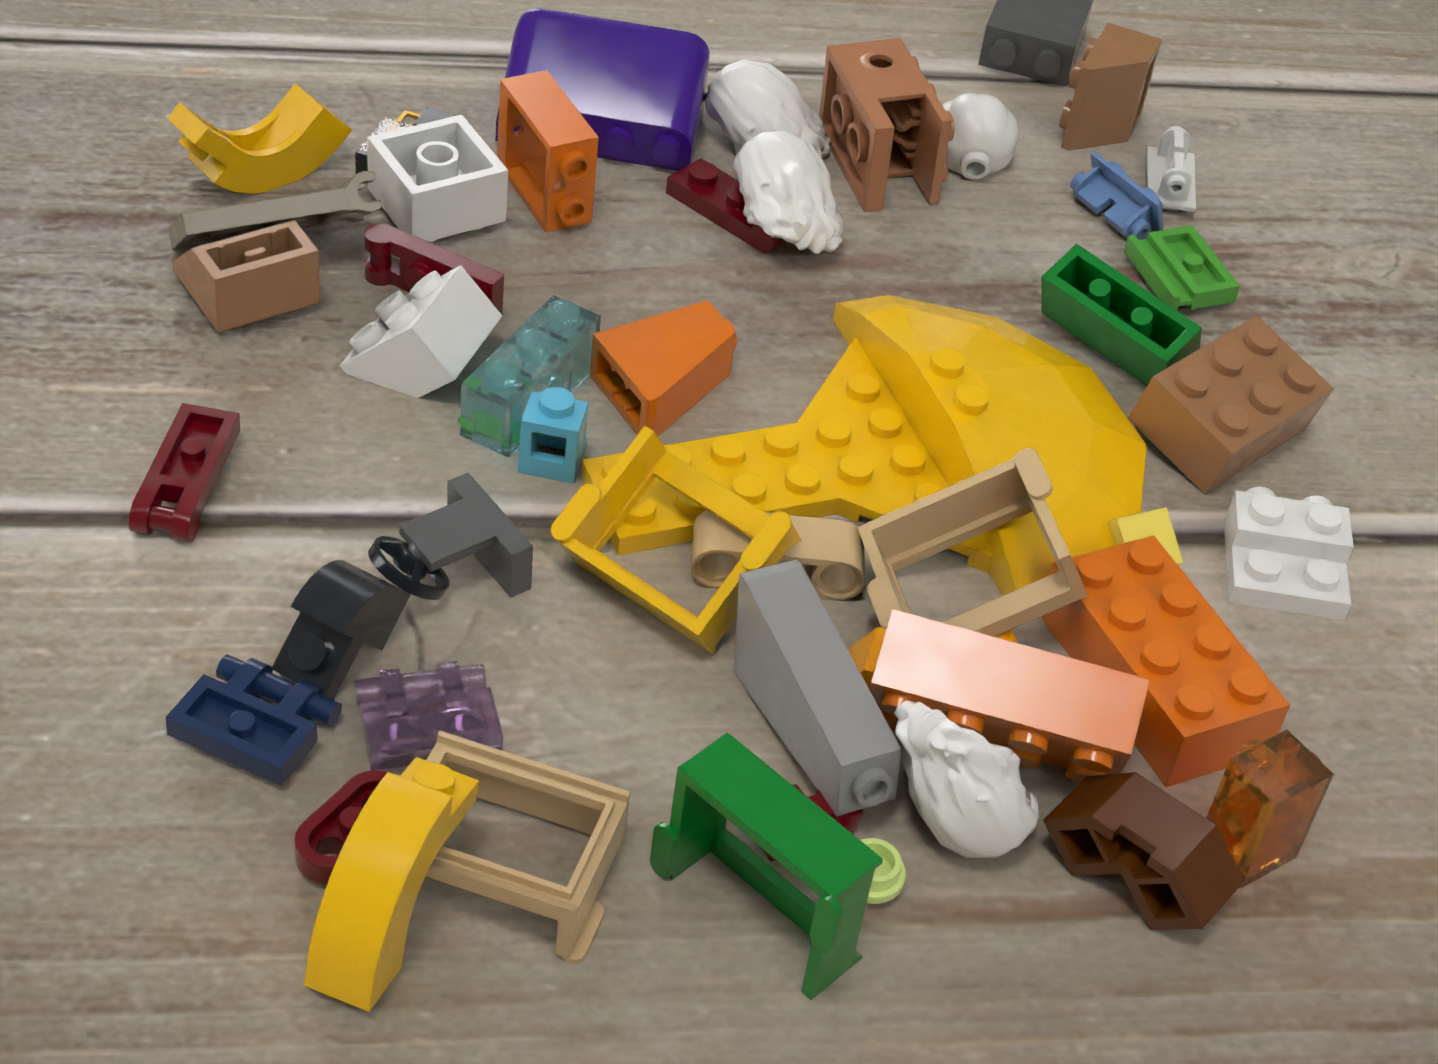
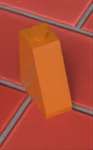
M709 300L593 333L590 377L636 435L639 434L644 426H647L659 436L730 375L733 352L737 346L736 331L732 323L728 319H724Z

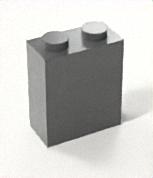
M997 0L986 25L978 65L1067 86L1086 32L1093 0Z

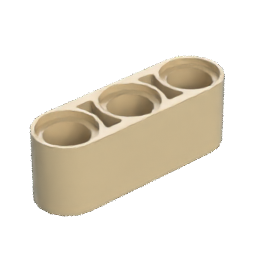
M708 510L702 512L696 518L693 525L691 573L693 577L704 586L719 589L740 561L743 551L752 539ZM789 515L802 541L789 548L777 564L797 559L803 566L820 599L847 600L859 594L865 585V547L858 531V526L843 520Z

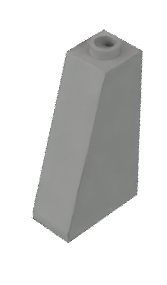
M796 559L740 573L734 674L815 787L819 789L836 816L896 799L901 747L803 566Z

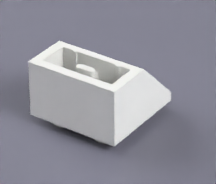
M461 265L442 276L437 271H433L418 281L410 293L404 295L398 290L389 295L376 307L375 312L379 317L376 321L370 322L361 328L350 339L349 343L353 346V349L339 366L347 375L419 398L454 381L501 319L502 315Z

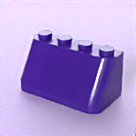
M534 8L523 13L517 23L505 78L547 70L599 137L597 158L679 171L692 163L703 119L710 51L706 42L691 32ZM499 108L496 118L495 141H498ZM516 126L513 132L518 131L521 126Z

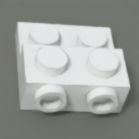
M1253 487L1245 492L1235 490L1224 521L1228 603L1345 621L1351 607L1347 562L1354 548L1349 508L1333 506L1330 500L1323 496H1309L1303 500L1276 497L1275 493L1266 487Z

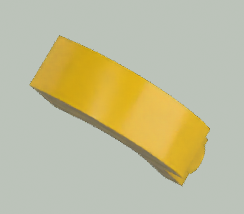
M296 83L267 117L245 129L231 131L217 128L181 102L167 118L183 133L178 142L190 152L187 158L218 186L233 192L246 194L269 192L301 180L321 166L352 132L349 126Z
M415 757L400 776L390 772L386 773L356 819L329 878L311 936L304 986L370 1012L402 968L408 926L422 883L445 841L475 804L479 780L453 771L445 765L432 763L419 757Z

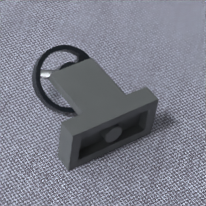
M469 473L447 481V506L399 525V534L405 541L394 537L380 536L375 539L368 550L370 561L386 579L402 590L427 600L440 599L449 587V579L441 567L472 554L510 598L531 589L533 545ZM381 549L393 558L394 564H395L402 572H400L397 568H395V567L385 558V556H384L383 553L381 552ZM429 574L437 586L422 584L420 580Z

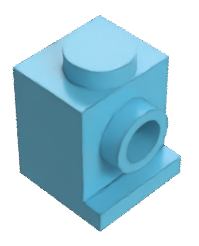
M551 387L541 393L532 391L521 419L518 473L575 483L587 447L586 428L589 402L574 399L570 391L560 387ZM540 445L565 450V456L539 452L538 449Z

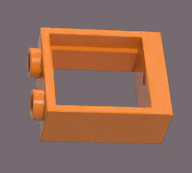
M547 70L500 79L497 157L508 169V181L545 232L592 222L599 137ZM516 126H521L518 131L513 132Z

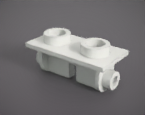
M1172 126L1162 134L1158 148L1147 146V187L1153 190L1160 198L1164 210L1195 212V154L1188 153L1190 135L1180 126Z

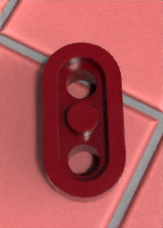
M370 770L355 775L298 827L295 834V860L298 869L305 877L314 882L328 884L338 856L356 819L370 795L388 771Z

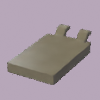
M371 171L359 172L339 189L182 213L168 228L172 250L205 245L295 220L301 229L327 225L330 222L341 220L348 222L362 221L382 207L381 200L366 202L358 195V191L363 190L365 184L376 180V174Z

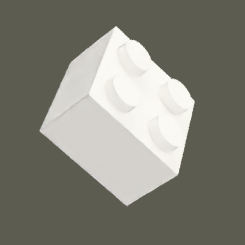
M463 115L367 137L368 171L376 174V180L368 183V189L376 200H381L382 208L398 229L428 242H433L440 238L479 230L483 227L506 221L508 169Z

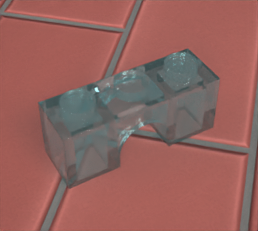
M553 295L462 383L460 436L509 457L519 447L521 419L531 392L541 393L548 389V387H560L572 393L590 374L593 333L600 332L601 315Z

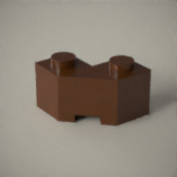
M1137 772L1086 776L1043 819L1072 876L1122 874L1150 930L1203 929L1245 882L1216 824Z

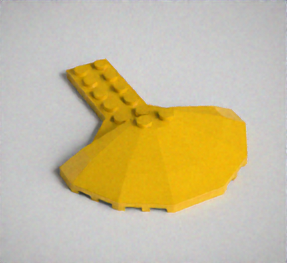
M892 295L835 303L833 321L849 347L797 423L664 445L667 451L763 512L775 513L777 510H780L788 515L815 518L838 515L857 523L862 516L875 520L1011 460L1023 449H1034L1053 486L1052 493L1045 498V501L1071 557L1116 546L1108 522L1141 513L1147 449L1144 440L1091 367L999 317ZM623 453L583 459L581 478L584 485L594 484L598 487ZM655 478L610 537V541L617 556L692 542L694 522L702 512L707 510L658 478ZM1033 512L948 548L968 556L966 565L988 573L1002 596L1047 577L1052 562H1055Z

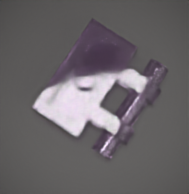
M456 660L437 663L436 670L401 674L399 668L379 670V677L354 680L355 700L357 706L360 705L361 725L370 770L409 766L415 757L427 760L437 742L439 730L503 751V733L491 687L486 688V673L483 664L459 667Z

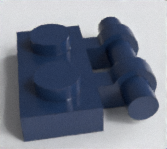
M227 654L222 657L216 669V677L227 683L225 684L203 674L165 717L167 735L282 786L318 741L317 723L310 720L313 719L332 727L341 714L342 704L321 695L322 688L305 680L293 683L273 674L272 666L257 659L250 658L245 662ZM262 697V698H265V699H267V700H269V701H272V702L278 704V706L273 705V704H271V703H269V702H266V701H264V700H262V699H260V698Z

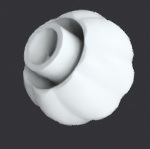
M971 92L960 94L955 99L949 100L942 105L946 111L951 113L955 127L954 138L952 141H948L946 153L948 170L975 180L981 179L988 174L999 172L1008 166L1014 156L1015 146L1018 143L1019 127L1015 116L1004 106L1002 101L993 95Z

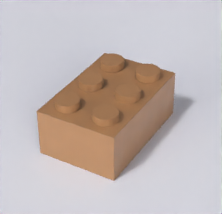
M1254 316L1154 375L1128 419L1204 494H1207L1306 430L1334 388L1311 365L1306 363L1273 329L1268 327L1260 318Z

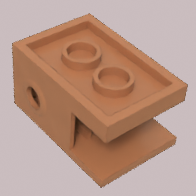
M901 38L827 46L819 117L824 123L825 136L830 138L828 144L830 151L863 211L883 210L887 178L913 175L928 203H938L941 184L946 181L948 175L946 153L948 141H952L954 138V120L951 113L946 111L939 101L933 84L928 83L921 72L917 58L911 56Z

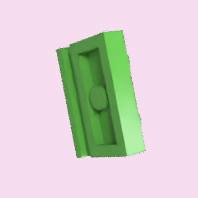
M1193 225L1148 232L1146 239L1138 240L1135 235L1127 237L1124 253L1156 296L1175 310H1178L1179 306L1185 305L1190 310L1236 302L1240 285Z

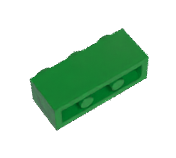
M1077 243L1041 276V313L1146 386L1154 375L1200 349L1202 327Z

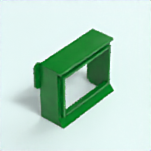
M728 732L678 766L670 824L660 822L653 830L650 853L652 869L659 877L663 879L669 877L673 880L709 852L713 853L810 936L812 943L801 992L808 999L813 1000L863 958L855 949L874 871L882 864L883 859ZM727 819L820 897L816 904L725 828Z

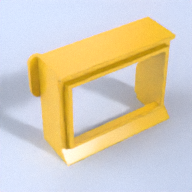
M647 426L642 428L598 487L594 484L581 486L551 526L552 536L575 563L712 655L717 651L716 645L737 618L739 574L776 565L789 548L802 541L787 513L777 510L771 515L766 514L667 451L656 433ZM655 478H658L752 539L743 551L740 561L698 617L600 552Z

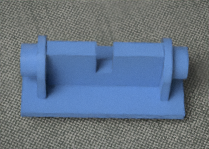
M1095 151L1091 152L1092 169L1086 174L1083 172L1076 174L1071 180L1070 187L1073 189V196L1096 214H1099L1112 204L1113 206L1103 213L1104 220L1126 238L1130 235H1135L1138 240L1145 239L1151 230H1164L1162 218L1163 204L1157 194L1150 188H1141L1132 181L1118 163L1113 161L1109 163Z

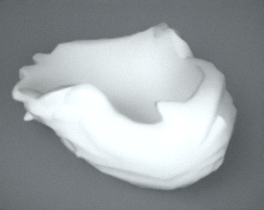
M741 60L726 65L710 79V84L704 95L706 111L713 120L721 125L724 135L734 144L736 154L747 141H751L758 134L783 130L789 131L802 140L811 143L821 158L829 154L830 146L828 144L830 138L825 136L826 132L823 121L804 101L796 84L770 63Z
M786 130L762 132L751 141H747L736 154L732 166L736 179L739 182V191L744 197L745 206L743 214L747 217V222L759 225L771 237L783 238L789 243H794L799 250L808 248L812 252L819 254L821 251L832 252L838 248L839 244L843 241L840 236L844 229V223L841 215L836 211V202L831 191L829 171L813 145Z
M904 701L897 706L894 712L898 718L895 737L904 748L902 763L908 777L909 794L919 815L928 825L940 845L965 858H997L1020 846L1027 836L1035 830L1039 818L1037 798L1031 792V801L1026 798V789L1021 783L1019 773L1021 759L1013 750L1001 745L990 744L984 736L976 731L959 727L950 721L941 710H931L919 701L917 703Z

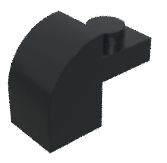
M334 560L327 563L309 578L290 607L299 611L300 614L272 666V670L296 683L300 680H305L322 688L321 695L334 700L363 642L383 650L411 594L344 560Z

